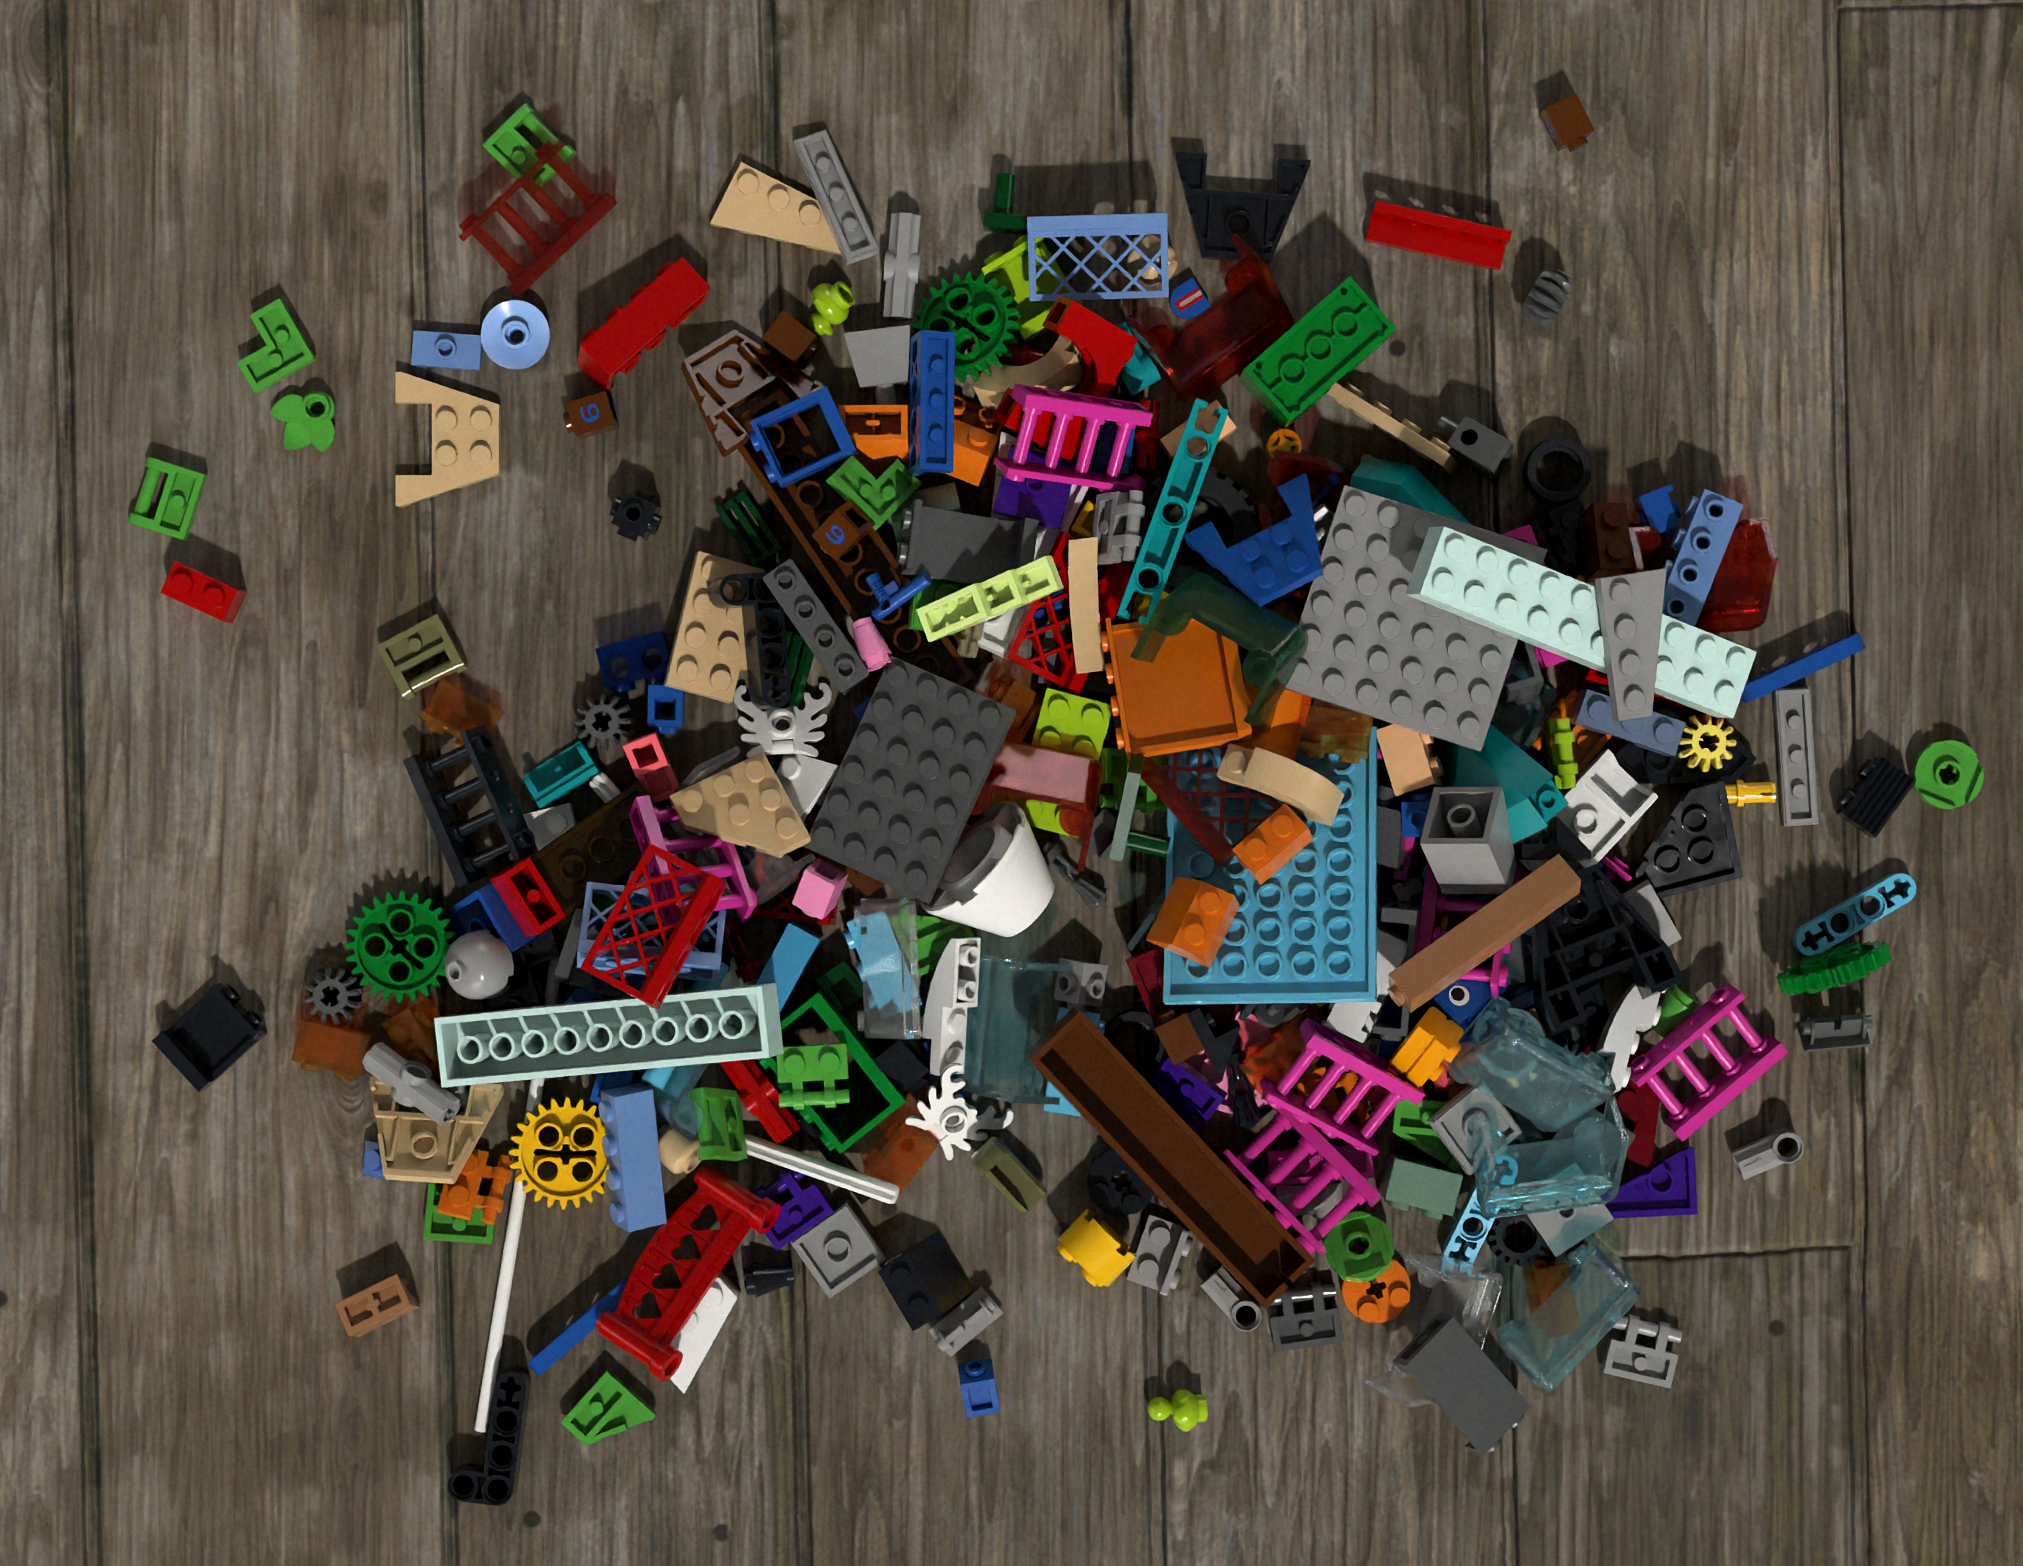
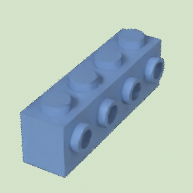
M1707 489L1701 491L1697 497L1691 496L1684 515L1689 516L1684 529L1678 528L1671 544L1672 547L1676 548L1672 560L1666 559L1661 568H1667L1662 614L1695 627L1744 506L1743 504Z
M636 1083L601 1091L602 1102L599 1103V1115L602 1122H604L605 1128L602 1146L606 1156H608L609 1169L606 1171V1181L612 1193L613 1203L609 1206L611 1219L616 1226L627 1232L666 1224L653 1089Z

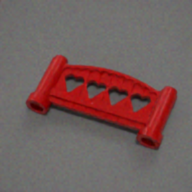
M703 1165L700 1167L694 1177V1182L698 1184L697 1191L687 1198L666 1219L667 1223L662 1224L650 1239L627 1280L616 1311L603 1312L596 1322V1328L602 1336L649 1367V1373L661 1382L669 1380L675 1374L683 1359V1353L673 1347L672 1344L749 1229L752 1228L760 1234L767 1233L774 1226L781 1212L780 1204L769 1197L762 1199L713 1166ZM704 1206H713L721 1226L720 1230L694 1229L693 1223L696 1218L701 1217V1211ZM693 1234L701 1254V1259L676 1260L674 1258V1250L682 1246V1239L685 1235ZM667 1263H673L682 1286L681 1288H655L654 1280L662 1275V1269ZM649 1292L654 1293L662 1317L636 1318L634 1311L638 1305L643 1304V1296Z

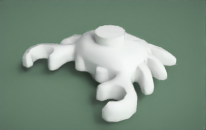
M825 683L819 684V689L824 695L818 700L813 699L810 693L805 692L804 710H799L796 706L790 705L787 708H775L761 711L751 701H743L742 696L746 693V686L741 685L734 693V703L740 711L754 720V722H750L744 717L740 716L738 718L739 725L752 733L742 734L741 740L750 745H758L751 749L746 756L751 758L764 752L765 756L801 754L817 757L819 755L818 750L807 744L816 743L825 737L824 732L814 731L820 729L826 723L827 715L821 714L814 720L812 718L830 704L832 692L829 686Z
M960 1062L951 1063L942 1070L940 1076L941 1092L936 1095V1088L934 1086L928 1088L927 1097L929 1104L927 1106L921 1100L916 1102L917 1108L923 1116L914 1115L905 1118L906 1124L919 1127L925 1131L928 1130L938 1139L948 1161L953 1158L951 1144L970 1151L972 1147L965 1139L974 1141L986 1140L988 1134L983 1131H977L978 1129H1004L1012 1122L1014 1115L1013 1111L1007 1108L1003 1117L994 1118L996 1111L991 1105L982 1115L976 1116L977 1110L974 1106L968 1105L962 1095H954V1092L965 1086V1081L962 1078L950 1079L952 1073L961 1072L964 1069Z

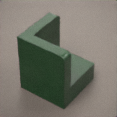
M846 959L816 980L839 1014L868 994V989Z

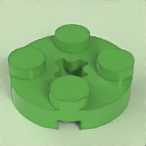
M1954 740L1933 742L1921 750L1913 762L1911 776L1916 782L1912 789L1925 803L1935 808L1953 809L1961 807L1965 803L1972 801L1980 792L1984 780L1983 767H1980V762L1976 757L1977 754L1968 745ZM1947 765L1952 766L1951 773L1956 775L1954 781L1948 780L1944 784L1941 781L1942 777L1939 775L1940 769H1946Z
M1363 1211L1348 1213L1329 1231L1328 1236L1326 1234L1324 1240V1247L1327 1251L1325 1255L1330 1267L1345 1281H1370L1379 1277L1391 1267L1395 1249L1391 1231L1386 1223L1382 1220L1380 1221L1377 1217L1371 1216L1370 1213ZM1361 1239L1362 1243H1369V1247L1364 1250L1363 1254L1358 1255L1357 1252L1350 1251V1248L1355 1246L1354 1240Z

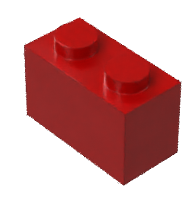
M174 561L160 592L214 618L232 624L247 592L176 561Z
M530 857L516 861L489 879L526 938L541 934L566 917Z

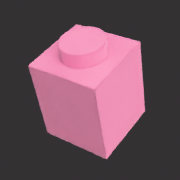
M818 857L805 869L792 905L800 908L806 915L822 920L835 908L849 873Z

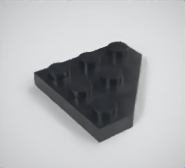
M1664 703L1656 711V713L1686 722V725L1690 728L1689 717L1695 715L1701 721L1703 712L1696 709ZM1732 733L1726 735V740H1736V746H1726L1725 749L1731 752L1733 757L1730 760L1720 757L1723 767L1715 769L1710 763L1708 772H1702L1699 763L1694 768H1689L1687 764L1691 755L1679 758L1678 753L1686 749L1685 744L1678 746L1675 756H1664L1637 747L1629 741H1626L1614 753L1619 766L1638 784H1697L1720 777L1724 780V783H1734L1757 759ZM1701 735L1700 738L1703 741H1699L1700 747L1710 750L1711 747L1708 744L1712 743L1711 737H1703Z
M1721 777L1689 785L1685 788L1633 866L1636 886L1648 880L1658 898L1661 899L1743 877L1725 783Z

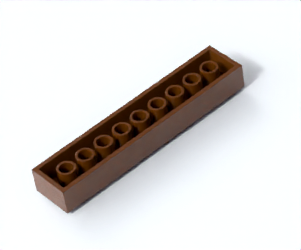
M780 388L735 419L748 433L753 430L750 421L787 405L790 401ZM798 414L764 429L785 475L826 456ZM749 437L748 442L738 448V451L853 622L871 617L872 622L890 648L891 656L962 687L975 679L974 675L947 636L933 642H928L925 631L907 628L910 599L880 621H877L872 616L871 610L879 605V602L866 581L868 576L878 573L885 586L892 581H897L902 588L910 582L905 574H900V565L877 531L872 528L848 553L836 561L830 555L824 553L820 549L818 542L811 536L837 508L846 503L826 482L836 471L833 465L781 488L778 481L771 484L762 465L768 462L763 449L756 452ZM886 601L887 608L890 607L889 601Z

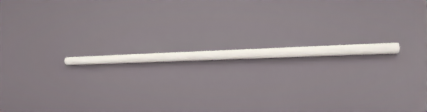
M560 957L550 960L544 994L547 1005L557 1004L560 982L555 981L554 973ZM545 1078L531 1079L526 1111L528 1110L534 1115L539 1113L537 1103H541ZM525 1113L524 1123L528 1124L529 1120ZM516 1169L515 1176L521 1171V1169ZM514 1180L474 1428L478 1432H488L526 1199V1193L522 1190L527 1183L526 1180L519 1182Z

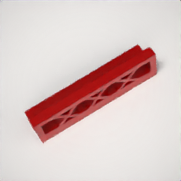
M1376 201L1371 209L1365 241L1499 271L1505 247L1510 241L1512 231Z

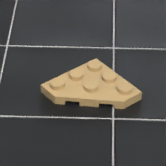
M764 752L669 796L670 802L685 830L694 833L704 832L718 836L719 840L743 847L749 845L766 850L767 854L778 857L811 841L807 829Z

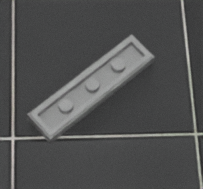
M826 129L794 140L793 146L845 264L849 265L878 255L879 248Z
M1810 687L1777 689L1773 691L1781 824L1784 827L1819 824Z

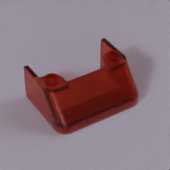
M1237 234L1230 238L1242 260L1231 267L1226 274L1224 283L1229 294L1177 334L1164 324L1154 326L1149 331H1146L1131 314L1125 317L1143 350L1149 355L1154 365L1177 395L1187 404H1194L1196 398L1200 400L1206 398L1253 362L1294 324V318L1265 262Z
M1005 739L970 815L981 814L988 808L992 792L1061 805L1059 823L1062 829L1070 835L1083 837L1077 871L1084 872L1103 779V767L1099 760L1089 755Z

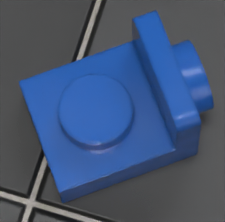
M971 1360L968 1363L959 1364L958 1372L966 1418L1001 1412L992 1360Z

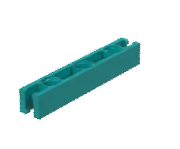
M1197 398L1192 406L1116 614L1118 617L1129 620L1131 614L1128 613L1129 611H1126V608L1133 593L1137 592L1143 596L1150 597V603L1146 618L1139 616L1137 621L1140 622V625L1150 627L1229 412V410L1219 407L1218 410L1214 409L1213 416L1218 417V421L1211 434H1207L1202 430H1196L1194 426L1198 411H1202L1203 408L1207 409L1208 402ZM1195 438L1202 440L1206 446L1205 454L1198 457L1191 455L1187 450V442ZM1170 504L1177 505L1182 512L1181 520L1175 523L1166 521L1162 513L1165 506ZM1144 570L1155 572L1158 578L1157 586L1152 589L1143 588L1139 584V574Z

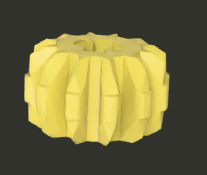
M1706 713L1702 714L1701 721L1695 715L1689 717L1691 728L1685 725L1683 734L1686 737L1681 738L1679 745L1685 744L1686 749L1678 753L1679 758L1691 755L1687 764L1689 768H1694L1699 763L1701 771L1708 772L1710 763L1715 769H1720L1723 767L1720 757L1726 760H1730L1733 757L1731 752L1725 748L1726 746H1736V740H1726V735L1731 734L1733 728L1728 726L1720 729L1724 718L1716 717L1712 722L1711 715ZM1701 735L1703 737H1711L1712 743L1708 744L1711 747L1710 750L1700 747L1699 741H1703L1700 738Z

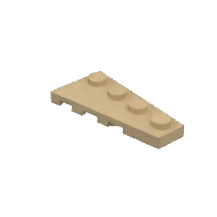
M743 162L740 163L710 222L711 226L733 229L741 233L755 234L772 238L776 241L790 242L806 246L807 248L841 255L819 202L816 199Z
M1347 382L1344 387L1335 383L1327 393L1334 401L1372 425L1374 423L1379 426L1378 428L1391 438L1406 443L1407 447L1425 460H1433L1438 463L1442 468L1441 470L1450 476L1453 475L1459 466L1451 454L1448 453L1451 448L1434 436L1431 441H1428L1419 435L1422 429L1405 418L1402 423L1390 417L1393 411L1382 403L1375 400L1373 405L1364 401L1361 399L1364 393Z

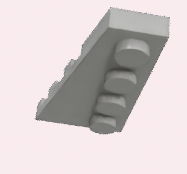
M1667 568L1595 579L1613 721L1652 716Z

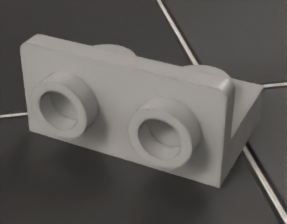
M1149 1213L1135 1251L1137 1257L1131 1263L1126 1279L1155 1289L1167 1296L1169 1288L1175 1290L1181 1275V1270L1177 1269V1265L1181 1256L1187 1257L1193 1241V1237L1188 1236L1189 1230L1185 1225Z

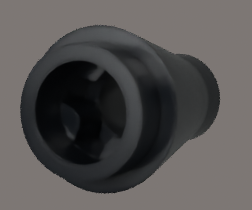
M751 1263V1267L743 1268V1279L747 1296L755 1294L757 1298L785 1286L794 1285V1274L791 1264Z

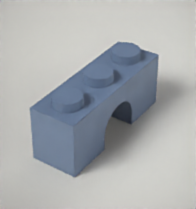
M1589 689L1579 690L1570 717V724L1599 734H1607L1634 743L1637 747L1664 756L1676 755L1686 722L1656 712H1652V716L1613 721L1610 697Z

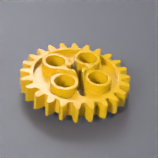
M565 1096L563 1105L559 1106L554 1097H552L550 1108L548 1109L540 1102L537 1103L539 1113L534 1115L527 1110L525 1113L529 1120L528 1124L516 1123L522 1134H515L510 1137L512 1141L518 1144V1147L508 1149L510 1155L518 1156L517 1160L510 1163V1168L521 1169L514 1177L515 1181L526 1180L527 1183L522 1189L523 1192L527 1193L535 1189L534 1201L538 1202L543 1196H546L547 1207L549 1208L553 1205L555 1199L559 1200L562 1210H565L568 1200H572L576 1208H579L580 1197L583 1196L592 1203L593 1197L591 1192L593 1190L602 1195L605 1193L601 1183L602 1181L607 1182L606 1171L609 1169L608 1156H606L602 1146V1138L605 1136L604 1122H602L600 1115H594L597 1107L596 1104L593 1103L585 1110L583 1109V1098H579L575 1106H572L568 1096ZM547 1126L554 1127L558 1131L556 1140L549 1144L541 1142L538 1137L541 1129ZM580 1127H588L592 1130V1139L586 1144H578L574 1141V1133ZM564 1144H568L571 1151L595 1150L596 1154L594 1156L570 1154L566 1161H562L559 1154L535 1155L534 1151L536 1149L560 1151ZM544 1161H551L557 1166L555 1174L550 1178H543L537 1173L538 1166ZM584 1161L591 1165V1172L585 1178H576L572 1174L573 1167L578 1162Z

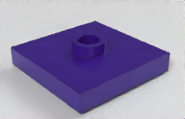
M1015 445L1010 446L1007 459H1012ZM1029 449L1026 461L1043 464L1046 454ZM1059 457L1057 466L1075 468L1076 462H1069ZM1003 472L993 513L1019 520L1024 518L1039 520L1038 525L1060 530L1072 484L1025 478L1024 482H1018L1004 477Z

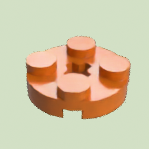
M1393 1258L1391 1267L1375 1278L1378 1283H1385V1287L1381 1290L1382 1295L1378 1297L1374 1293L1367 1294L1366 1290L1371 1287L1369 1281L1354 1282L1343 1280L1341 1282V1294L1344 1303L1355 1316L1364 1322L1383 1323L1397 1317L1410 1302L1411 1284L1409 1276L1404 1267Z

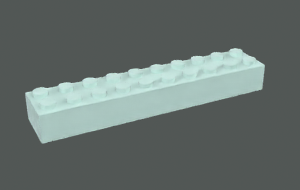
M1429 527L1405 595L1607 674L1596 587L1448 527ZM1662 614L1654 693L1713 717L1734 718L1757 652Z
M776 983L668 993L659 1010L646 1005L635 997L461 1013L434 1018L441 1088L770 1058L784 1053Z

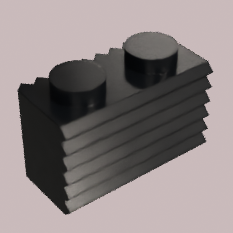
M1883 757L1866 760L1857 772V776L1860 779L1856 782V785L1853 788L1848 787L1837 800V804L1840 807L1837 809L1836 814L1868 837L1873 838L1878 836L1916 782L1915 779Z

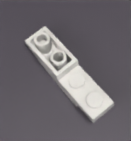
M979 937L951 938L932 978L926 1001L922 1038L931 1039L930 1074L941 1076L942 1070L954 1062H960L964 1068L967 1008L977 1007L981 948V938ZM964 1069L961 1072H954L952 1075L964 1074Z
M1634 982L1615 1005L1605 1023L1595 1050V1054L1608 1057L1599 1088L1600 1091L1614 1094L1620 1091L1621 1087L1625 1088L1631 1075V1068L1627 1067L1630 1054H1635L1640 1040V1035L1636 1034V1031L1643 1033L1652 1028V1025H1657L1662 1009L1658 1005L1660 993L1642 1000Z

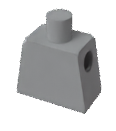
M910 325L844 333L861 391L874 389L876 405H897L895 387L909 385Z

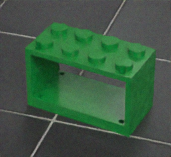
M1349 276L1243 370L1239 381L1282 429H1286L1329 392L1335 383L1338 384L1387 341L1396 328L1352 277Z
M820 989L780 1021L781 1031L785 1027L787 1029L798 1021L797 1018L810 1007H813L841 1043H847V1051L888 1101L874 1114L870 1113L861 1120L862 1124L845 1137L820 1105L805 1106V1110H798L808 1124L814 1121L820 1128L821 1133L818 1136L830 1151L836 1148L841 1154L904 1104L908 1095L906 1092L901 1093L873 1062L877 1058L876 1054L844 1014L838 1013L824 991ZM776 1056L757 1059L764 1069L771 1067L777 1074ZM777 1077L775 1082L783 1093H793L792 1082L778 1083ZM805 1085L804 1092H809L810 1089Z

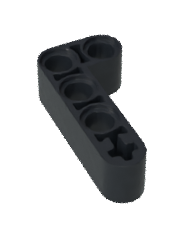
M768 573L732 574L717 578L708 587V597L711 603L723 609L742 607L751 702L762 710L785 706L791 698L785 616L783 608L763 581V577ZM758 581L762 582L765 586L766 593L764 598L760 597L757 593L756 585ZM725 583L729 584L733 589L731 600L724 595ZM761 616L768 620L769 629L767 632L760 628ZM765 650L768 651L772 657V663L770 667H767L763 662V653ZM773 674V678L765 679V675ZM767 690H773L774 697L768 696Z
M510 1366L498 1377L494 1389L485 1465L469 1463L463 1464L455 1470L447 1483L448 1492L455 1500L500 1506L507 1503L515 1493L518 1486L531 1386V1377L523 1367ZM511 1377H514L515 1383L520 1386L513 1393V1399L507 1400L511 1393V1384L506 1382ZM501 1412H513L517 1418L516 1425H505L501 1420ZM499 1445L508 1446L512 1451V1458L509 1460L501 1459L496 1453V1447ZM458 1476H469L473 1481L474 1487L469 1490L460 1487ZM496 1479L503 1480L508 1486V1492L505 1494L496 1493L492 1488V1481Z

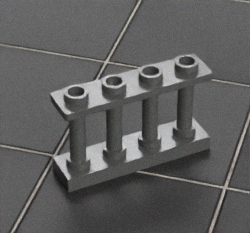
M788 559L763 577L767 587L837 689L844 696L873 678V675L864 666L857 652L796 563Z

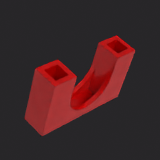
M1058 295L1042 324L1045 328L1072 343L1081 354L1084 374L1081 385L1076 393L1106 398L1116 387L1117 377L1124 364L1132 358L1134 346L1138 339L1076 301L1062 295ZM1008 387L991 418L1019 434L1024 411L1021 409L1022 405L1011 397L1013 389ZM1043 411L1042 415H1038L1031 440L1046 450L1056 418L1053 412ZM1074 415V419L1069 420L1060 454L1061 458L1069 462L1080 450L1087 420L1082 416Z

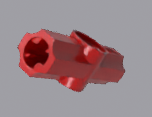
M755 1059L719 1062L738 1089L737 1094L744 1106L753 1116H757L776 1145L801 1128L788 1107H779V1093L781 1091L769 1074L760 1069Z

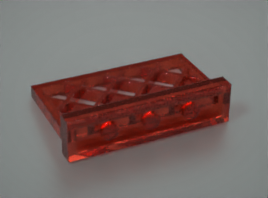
M1226 745L1207 747L1218 748L1223 753V757L1227 750ZM1203 748L1198 749L1197 767L1178 766L1179 752L1173 753V766H1158L1151 757H1145L1141 779L1223 868L1234 860L1233 857L1235 855L1232 849L1281 807L1274 797L1258 791L1260 794H1253L1251 789L1247 787L1246 793H1226V781L1221 780V792H1201L1202 772L1217 773L1219 769L1215 767H1202ZM1164 771H1172V780ZM1178 771L1197 772L1196 791H1181L1177 787ZM1186 796H1195L1196 805H1194ZM1201 797H1221L1220 817H1206L1200 812ZM1225 798H1245V817H1225ZM1250 798L1266 799L1274 808L1263 819L1249 818ZM1210 822H1219V831ZM1224 822L1244 823V837L1233 847L1224 838ZM1249 823H1258L1249 831Z

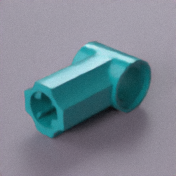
M1125 322L1116 325L1120 329L1134 336ZM1136 342L1132 358L1124 364L1118 375L1130 396L1137 394L1161 379L1149 355L1146 352L1143 353Z

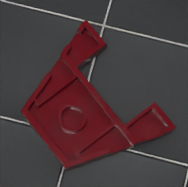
M1600 1031L1580 1051L1585 1053L1586 1058L1579 1062L1578 1065L1585 1067L1586 1072H1577L1575 1074V1077L1579 1079V1084L1576 1086L1568 1081V1091L1564 1093L1558 1087L1553 1093L1544 1090L1536 1099L1529 1103L1527 1110L1557 1124L1571 1093L1575 1092L1634 1121L1630 1131L1636 1134V1137L1624 1157L1650 1169L1653 1159L1660 1099L1646 1082L1641 1087H1638L1629 1080L1625 1088L1621 1087V1090L1614 1094L1599 1090L1608 1058L1595 1054L1602 1032ZM1637 1048L1634 1055L1630 1054L1627 1067H1630L1631 1062L1637 1056L1646 1054V1052ZM1664 1067L1657 1072V1074L1662 1080L1664 1074Z

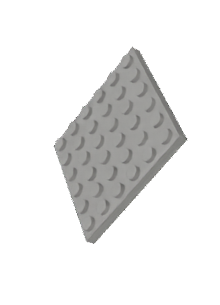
M1344 485L1321 554L1323 575L1312 582L1278 687L1481 752L1518 639L1407 596L1405 593L1429 527H1448L1540 565H1543L1548 549Z

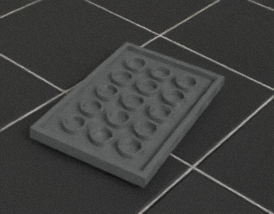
M890 655L891 662L885 666L809 833L811 841L804 845V847L930 904L1017 711Z

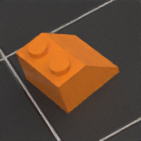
M1176 877L1146 940L1210 968L1240 905L1236 897L1227 891L1203 881Z

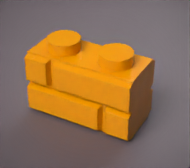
M1430 1007L1388 1060L1390 1067L1399 1074H1405V1078L1417 1088L1422 1087L1428 1078L1435 1082L1447 1067L1442 1061L1445 1059L1450 1063L1462 1048L1457 1042L1464 1034V1029L1454 1021L1447 1020V1016L1435 1007Z

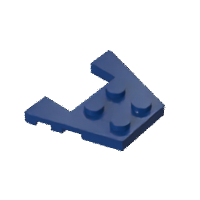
M1305 473L1277 487L1279 495L1291 516L1232 547H1225L1212 521L1183 535L1187 545L1193 551L1196 550L1201 554L1207 563L1221 571L1234 586L1259 607L1323 575L1310 484Z

